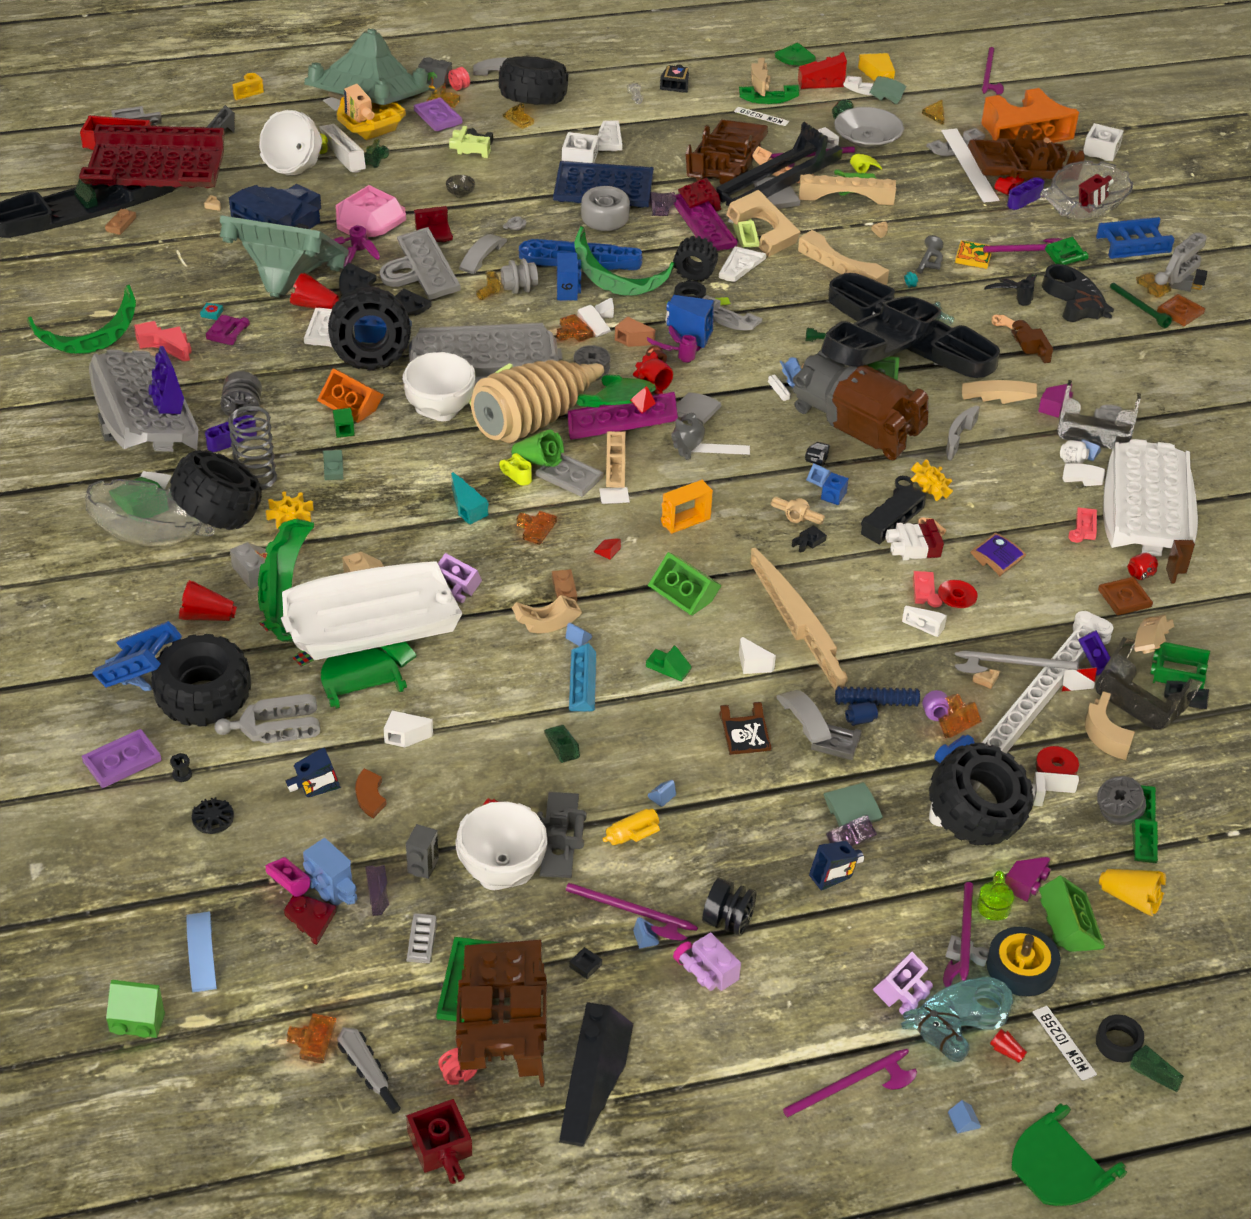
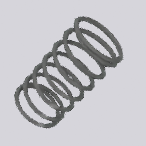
M245 406L233 411L228 418L232 441L231 447L233 449L232 456L235 461L247 469L264 467L270 470L266 474L256 475V478H263L271 473L273 474L270 482L261 485L262 490L272 486L277 478L276 464L274 462L275 455L273 453L274 446L271 442L273 436L270 432L271 417L263 408ZM246 411H261L267 417L266 420L258 417L247 418L233 425L235 417ZM259 420L264 422L261 427H251L244 430L237 428L238 425L247 421ZM259 430L265 432L259 436L252 437L241 435L242 433H252ZM238 437L244 439V440L241 441L240 443H238V442L236 441V439H237ZM251 440L266 441V443L260 446L242 445ZM239 447H242V448H244L245 450H243L242 452H239L237 449H238ZM256 449L268 451L260 456L244 455L245 452ZM240 456L247 458L242 462L238 460ZM254 459L268 460L265 464H244Z

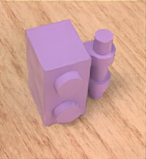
M446 553L438 562L446 582L454 587L453 589L450 588L455 600L464 603L466 597L461 592L472 596L482 581L478 570Z
M711 932L693 943L692 957L687 953H683L679 958L684 964V968L689 973L692 972L697 977V982L701 986H706L709 991L714 990L715 987L723 991L739 980L741 962Z
M911 952L872 990L888 1007L900 999L902 1006L899 1008V1012L902 1015H907L918 1007V1002L921 999H925L930 994L933 984L929 980L923 983L919 979L928 968ZM911 987L914 989L912 995L908 992Z

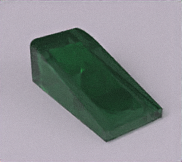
M564 725L544 730L545 736L561 763L580 757L579 744Z
M1144 1045L1133 1056L1130 1067L1134 1071L1175 1092L1179 1091L1184 1076L1150 1047Z

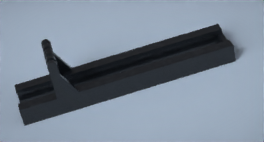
M803 122L793 149L716 187V191L719 194L720 201L722 203L726 202L727 206L731 202L757 190L767 198L800 181V175H812L841 160L843 148L836 145L826 151L828 137L817 129L812 128L808 123ZM816 152L815 157L733 199L730 197V195Z

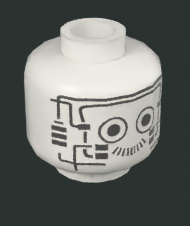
M1068 440L1061 446L1060 457L1063 458L1066 464H1082L1089 457V449L1086 448L1084 442Z

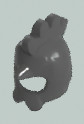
M695 413L683 415L680 420L676 418L671 438L674 448L678 449L681 457L684 456L686 460L691 459V451L697 448L703 441L705 428L696 418ZM689 420L692 422V425L684 424L683 421Z

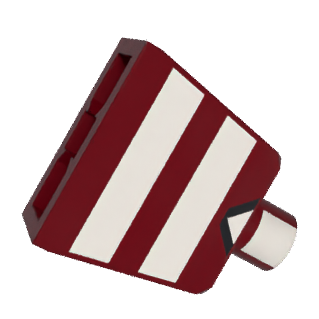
M1095 174L1079 185V206L1089 213L1093 212L1109 196V186L1114 182L1112 177L1107 175L1103 178L1101 175Z

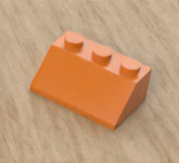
M333 368L317 401L333 410L351 408L353 421L359 423L376 411L384 394Z

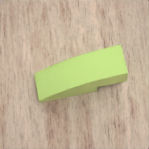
M752 219L738 222L737 225L733 222L737 239L743 248L759 247L760 244Z

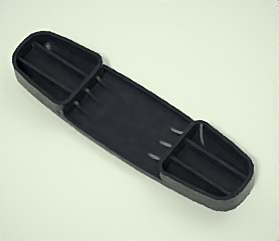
M87 184L42 197L35 191L27 192L0 202V237L22 236L96 218L173 192L176 187Z
M844 273L830 281L828 300L830 304L841 312L859 321L880 313L883 303L894 299L895 290L860 274ZM938 321L937 327L932 333L907 348L909 351L971 378H983L993 373L998 367L1000 353L997 345L971 328L963 325L952 328Z
M912 296L885 301L880 313L855 323L841 321L826 332L821 352L839 363L855 367L882 360L911 347L932 333L937 327L941 309L932 303Z

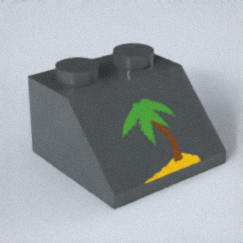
M430 57L422 59L418 68H423L428 72L427 83L429 84V91L442 93L450 83L448 73L452 70V62L436 60Z

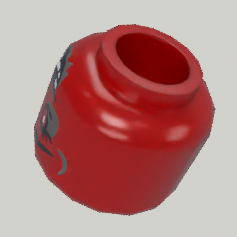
M1147 552L1130 558L1127 566L1128 572L1132 577L1144 580L1156 574L1158 560Z

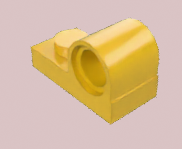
M247 73L244 75V81L232 84L233 95L236 100L264 93L263 79L256 73Z

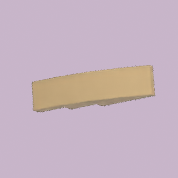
M1011 380L963 383L962 396L964 400L982 397L983 402L1001 399L1002 404L1036 398L1037 384Z
M607 431L606 487L625 488V432Z

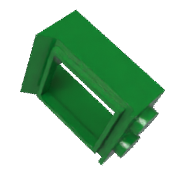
M1168 642L1162 643L1160 648L1154 651L1153 661L1157 662H1152L1150 674L1154 675L1153 683L1155 684L1156 681L1166 684L1167 680L1188 682V688L1204 689L1210 651ZM1164 661L1195 666L1197 671L1196 673L1165 668L1163 665Z

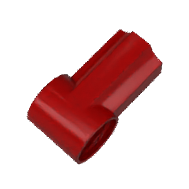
M1018 174L1016 178L1012 176L1006 178L999 177L994 188L1009 196V191L1024 183V178H1019Z

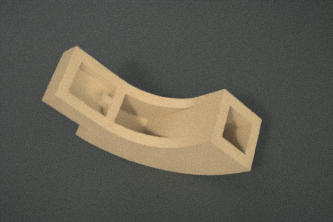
M1103 691L1100 699L1096 698L1094 704H1089L1085 719V729L1091 741L1099 749L1109 755L1126 760L1135 732L1121 728L1108 719L1106 710L1111 694Z

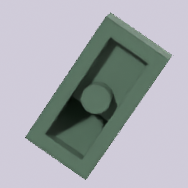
M342 450L323 451L325 480H343Z

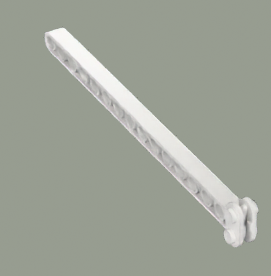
M1088 611L1078 612L1075 615V622L1073 624L1074 632L1052 659L1075 661L1080 664L1086 655L1078 639L1097 630L1103 644L1106 645L1111 640L1113 625L1109 621ZM1044 667L982 743H985L986 746L995 745L1000 747L1001 751L1007 753L1063 685L1065 670L1072 669ZM970 779L974 791H976L981 783ZM931 804L930 822L936 826L943 827L940 818L934 815Z

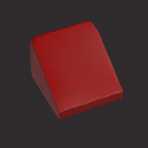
M621 539L603 540L594 550V553L611 560L621 549Z

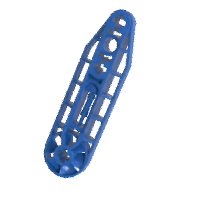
M530 239L524 241L519 246L520 259L525 258L527 263L534 262L535 265L557 267V253H576L574 242ZM588 243L595 259L607 270H638L641 268L643 256L642 251L638 248Z

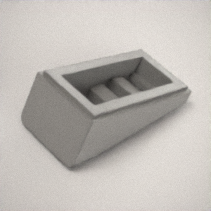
M413 915L407 962L430 964L437 929V918L435 915ZM414 950H423L426 953L414 952Z

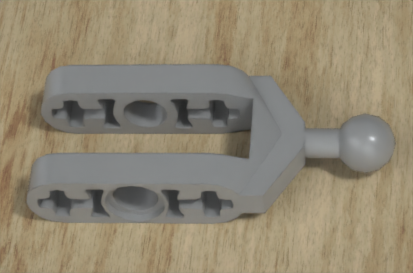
M1193 233L1174 249L1166 271L1157 273L1155 282L1158 285L1179 283L1198 269L1201 257L1196 253L1205 246L1206 235Z
M311 694L260 700L256 704L249 705L239 721L230 722L222 718L215 723L214 728L220 735H226L231 730L241 729L253 742L261 741L262 743L316 737L320 733V723L315 717L255 724V720H271L312 714L317 710L316 698Z

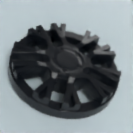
M212 797L208 801L206 799L202 800L201 804L197 807L194 806L192 810V823L202 833L215 834L222 832L234 820L232 806L226 800H217V797L214 799ZM219 824L220 827L212 829V825Z

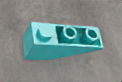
M452 472V491L458 515L469 525L488 516L489 503L487 499L482 497L473 487L469 486L463 478Z

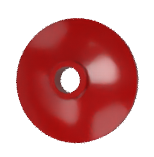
M961 580L945 581L938 589L939 598L945 604L954 608L971 607L978 598L976 589L971 584Z

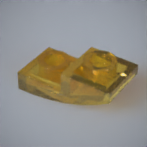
M1151 272L1136 277L1137 284L1146 287L1147 292L1155 295V297H1162L1165 293L1171 291V287L1167 283L1158 285L1155 282L1156 275Z

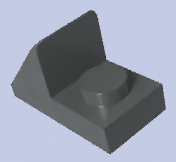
M225 105L207 128L225 129L228 127L234 132L235 113Z

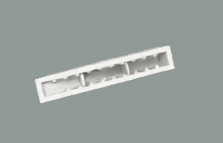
M335 124L320 126L321 133L328 138L329 147L349 171L357 173L362 169H366L364 151Z

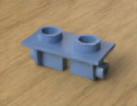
M791 357L786 363L780 361L783 367L782 372L788 378L787 383L794 388L793 377L801 370V366L796 358Z

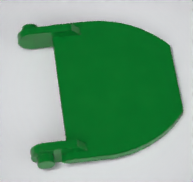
M607 374L601 380L606 387L596 395L580 394L577 397V404L583 407L632 403L630 400L644 387L647 386L651 393L656 387L653 383L646 380L622 378L620 375Z
M377 648L328 657L321 669L323 689L329 699L330 707H335V709L340 708L338 695L393 681L398 692H403L404 688H407L406 681L402 680V675L395 661L388 654Z
M1060 1103L1055 1107V1112L1046 1114L1028 1127L1020 1136L1013 1151L1012 1170L1043 1204L1068 1206L1091 1199L1116 1180V1177L1122 1179L1127 1174V1171L1125 1170L1126 1165L1123 1162H1119L1106 1172L1058 1123L1071 1111L1068 1105L1063 1106Z

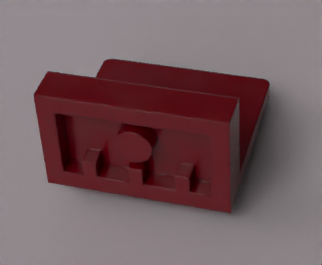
M707 178L700 179L678 189L679 194L689 208L709 201L716 212L722 210L719 194Z
M447 206L414 210L416 231L428 227L436 242L453 240L448 224Z

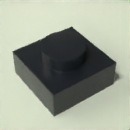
M585 947L569 961V967L586 979L602 966V959Z

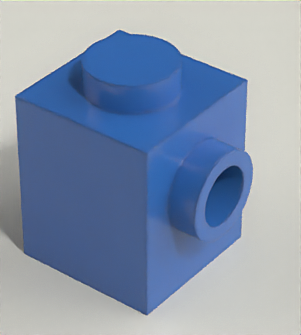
M831 472L823 484L821 500L839 505L847 493L849 478Z

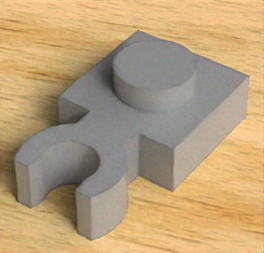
M951 935L945 957L960 961L961 938ZM971 941L970 960L979 966H985L989 949L973 947L974 942Z

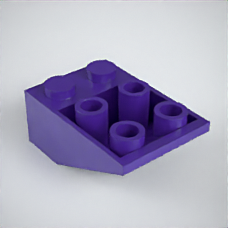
M160 346L159 352L155 355L156 366L152 370V384L149 385L148 392L152 396L153 404L160 414H181L184 396L164 346Z

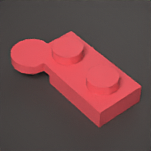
M1078 507L1076 512V529L1069 532L1068 538L1075 543L1082 542L1083 539L1095 540L1097 534V510Z
M914 571L915 604H924L927 601L934 608L940 607L943 601L939 598L938 594H935L934 572Z

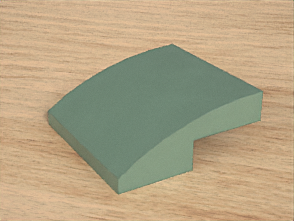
M877 76L869 93L881 101L886 97L895 104H898L906 89V85L887 77Z
M864 782L823 794L829 811L835 815L841 831L877 822L883 818L873 795Z

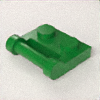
M1073 236L1048 244L1045 247L1046 252L1055 264L1069 265L1077 261L1088 260V253L1082 250ZM1076 254L1075 256L1064 259V257Z

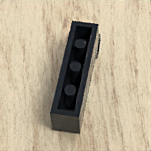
M898 476L895 479L896 489L893 491V496L888 498L880 507H876L870 515L863 518L861 522V535L880 545L886 540L887 530L896 529L897 523H907L924 509L926 493L913 487L914 482L911 481L910 477ZM901 480L908 481L910 485L902 486L898 482Z

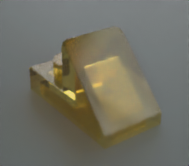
M444 82L427 99L429 101L441 97L450 107L455 108L460 101V95L451 92L446 93V83Z
M524 103L510 108L503 114L505 119L521 129L534 125V119L524 113Z

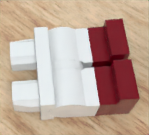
M926 519L925 523L914 525L911 523H897L896 529H889L886 532L887 543L892 542L890 547L892 555H901L903 560H909V557L912 559L940 558L942 555L944 542L938 532L934 519Z

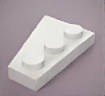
M619 120L603 121L598 134V151L615 152L622 150Z
M735 246L719 272V278L726 281H737L764 261L766 253Z

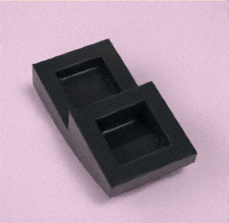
M1167 680L1164 697L1181 705L1207 709L1209 689L1188 688V682Z

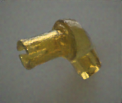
M493 270L485 272L487 285L476 291V295L481 301L491 294L499 293L501 290L499 276Z

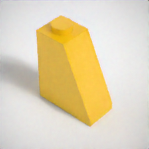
M888 53L859 54L858 69L875 81L877 76L894 80L895 69Z

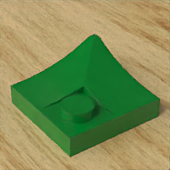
M798 42L775 52L776 59L789 65L801 66L816 60V56Z

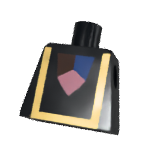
M668 65L660 76V90L688 93V68L682 65Z

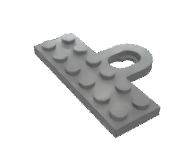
M428 227L398 236L397 240L405 257L390 261L380 269L381 281L385 285L399 287L419 281L429 300L461 290L457 278ZM403 268H410V269H412L410 272L404 273V274H402V273L393 274V273H392V272H394V271H396V270H400V269H403Z

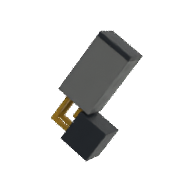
M1197 269L1195 277L1189 275L1182 282L1169 283L1168 288L1191 292V288L1201 290L1202 285H1205L1208 271Z

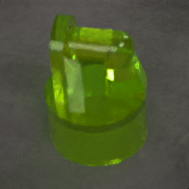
M1002 871L995 872L993 882H988L981 887L977 901L979 913L993 921L1007 918L1010 915L1014 901L1013 891L1005 884V875Z

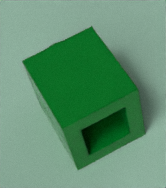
M351 408L333 410L336 438L355 436Z

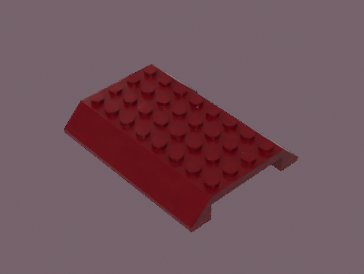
M97 124L94 130L95 147L88 167L81 168L79 179L84 184L215 187L224 155V128Z

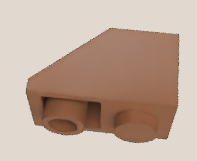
M626 317L615 326V341L628 347L652 345L647 341V337L655 340V329L630 317Z

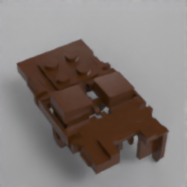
M721 119L710 134V127L706 125L702 141L695 152H692L691 144L687 147V177L696 178L697 181L704 179V177H715L720 179V184H724L738 177L741 173L748 172L754 159L752 157L758 146L761 147V141L764 140L768 133V126Z
M1030 125L1022 126L1018 131L1016 139H971L968 143V148L982 174L986 176L1007 175L1016 178L1018 174V177L1024 178L1025 181L1032 178L1054 180L1055 177L1057 180L1062 178L1077 179L1085 159L1083 150H1079L1077 154L1075 150H1071L1066 166H1064L1063 162H1065L1068 153L1063 144L1045 143L1044 140H1031L1033 128ZM1028 131L1027 136L1022 138L1023 133Z
M541 939L465 945L464 970H462V980L458 981L456 1045L458 1048L460 1070L487 1069L486 1057L488 1061H492V1057L500 1056L501 1060H505V1056L513 1055L517 1062L519 1077L539 1076L540 1086L543 1087L545 1084L543 1063L544 1041H547V978L544 973V963H542ZM541 995H543V1016H541ZM510 997V1005H504V998ZM499 998V1005H492V999ZM492 1020H498V1024H493ZM504 1020H510V1023L503 1022Z

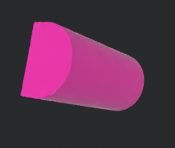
M283 857L265 865L266 873L293 896H302L309 889L310 877L287 858Z

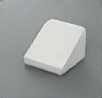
M612 298L595 306L596 311L602 318H613L614 305Z

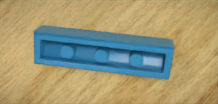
M587 643L571 650L569 710L594 711L596 651Z

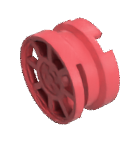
M458 67L449 71L448 78L453 89L459 91L461 88L469 87L470 77L464 67Z
M458 1048L447 1051L438 1061L440 1070L443 1072V1078L450 1085L459 1084L458 1081L463 1079L466 1082L477 1072V1069L460 1070Z

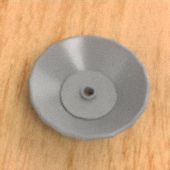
M856 107L845 110L837 115L834 121L836 131L843 138L856 146L866 149H873L891 143L900 138L904 131L902 121L895 114L873 107Z

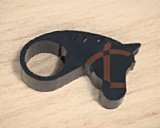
M1053 264L1047 267L1042 281V288L1049 295L1067 301L1062 315L1065 320L1076 322L1084 318L1097 320L1101 317L1112 318L1109 312H1114V308L1106 303L1100 290L1086 275L1062 264Z

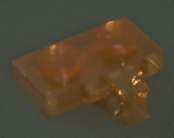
M575 314L560 318V325L562 327L557 329L556 338L563 341L569 337H574L580 342L593 337L594 331Z
M539 511L536 516L519 513L516 518L517 526L525 529L523 540L538 545L543 542L557 523V516Z
M952 694L946 697L949 705L948 714L938 718L945 738H951L982 722L975 702L965 704L959 694Z
M313 1013L309 1026H303V1028L289 1026L287 1042L298 1045L297 1047L301 1048L299 1053L300 1059L324 1064L336 1026V1018Z

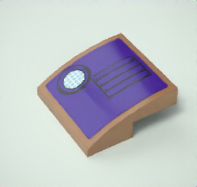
M994 533L970 552L982 566L988 564L999 576H1002L1026 556L1016 544L997 533Z

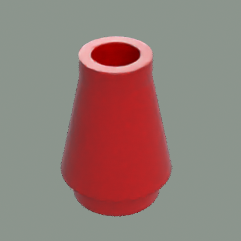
M1003 1029L999 1030L990 1043L994 1047L993 1050L1015 1060L1017 1063H1020L1028 1053L1009 1031L1005 1032Z

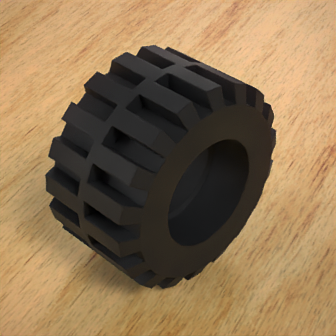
M690 236V239L687 237L680 243L674 255L673 263H675L674 268L677 269L676 272L681 274L683 279L687 278V281L694 280L696 282L700 280L702 282L712 275L718 262V252H716L717 248L713 247V243L707 241L708 239H702L701 236H697V238ZM690 256L697 257L702 262L694 261Z

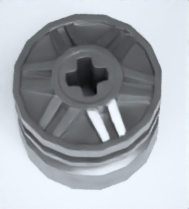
M236 371L229 374L223 384L220 402L222 411L229 416L233 411L241 407H259L262 391L259 379L245 371ZM254 410L243 412L237 415L235 419L244 415H251L254 417L258 413V411Z

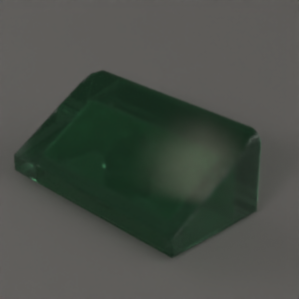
M79 179L74 192L76 197L85 208L96 206L98 203L94 189Z

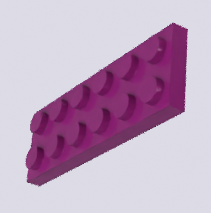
M680 194L671 195V202L696 238L701 236L702 239H708L707 241L712 242L713 247H716L717 251L737 247V240L709 201L689 208Z
M675 392L653 395L656 404L643 414L640 413L633 403L600 405L599 407L569 410L568 428L570 440L606 434L607 431L618 432L674 422L676 418L678 419Z

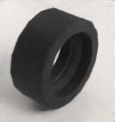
M683 281L675 286L674 295L702 299L706 296V288L703 284L696 281Z
M1115 1014L1106 1017L1099 1025L1096 1034V1045L1099 1051L1106 1058L1115 1062L1124 1063L1134 1060L1138 1057L1144 1043V1031L1141 1025L1126 1015ZM1111 1030L1123 1031L1133 1039L1134 1044L1128 1047L1118 1046L1107 1038L1106 1033Z

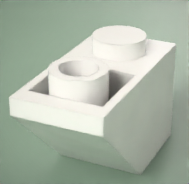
M392 711L384 727L385 743L400 747H407L433 736V719L403 712Z

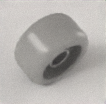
M598 186L584 193L581 200V218L588 227L598 231H613L623 227L629 219L630 201L627 194L621 189L612 186Z

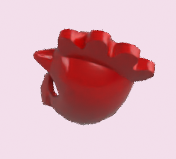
M652 352L650 356H643L642 362H637L635 365L637 370L633 372V376L653 383L656 387L653 392L657 395L663 394V391L669 387L673 380V370L667 363L658 359L656 352Z

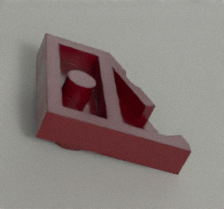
M303 895L292 896L284 909L285 916L291 922H294L302 933L305 932L311 938V942L316 945L337 912L335 905Z

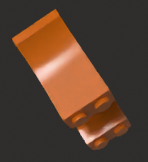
M1040 88L1026 90L1023 107L1009 104L1000 95L986 97L981 124L991 134L992 140H997L998 138L1016 139L1019 129L1024 125H1030L1033 128L1031 140L1049 138L1055 143L1074 139L1079 112L1076 109L1056 103ZM1028 131L1023 133L1022 138L1027 136Z

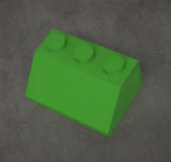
M670 552L666 554L648 584L649 587L692 616L710 604L722 586L679 556Z
M1062 875L1039 888L1042 897L1040 901L1046 909L1048 915L1046 919L1054 933L1052 938L1059 947L1062 946L1069 952L1105 948L1085 891Z

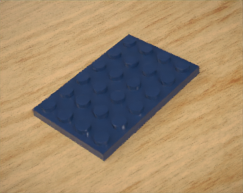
M560 161L553 201L581 203L584 193L589 189L598 186H612L621 189L627 194L630 206L649 207L654 167Z

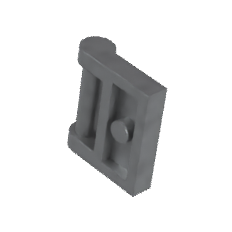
M827 724L831 733V739L811 745V750L853 760L862 730L855 729L853 731Z

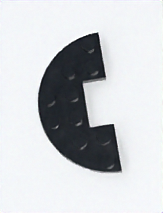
M348 263L339 277L340 295L342 296L358 287H371L377 281L376 275ZM405 288L395 296L404 305L408 315L414 314L416 316L432 307V301Z

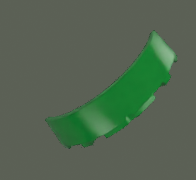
M580 226L574 241L577 259L581 260V268L587 277L600 288L609 290L614 294L632 296L652 291L668 280L675 267V263L671 262L668 269L648 278L630 279L621 277L605 269L595 259L588 246L584 227Z
M130 284L126 285L121 306L111 321L101 329L83 336H60L50 331H45L34 324L31 316L27 318V322L34 335L54 349L73 354L93 353L96 350H102L112 345L125 333L134 315L136 299Z
M300 519L286 521L279 526L278 529L280 531L275 539L269 542L266 547L265 563L261 564L258 576L259 609L264 613L266 619L264 624L267 629H271L277 636L276 639L282 642H294L290 632H286L281 621V617H283L282 592L292 588L293 571L298 553L307 535L314 528V522Z

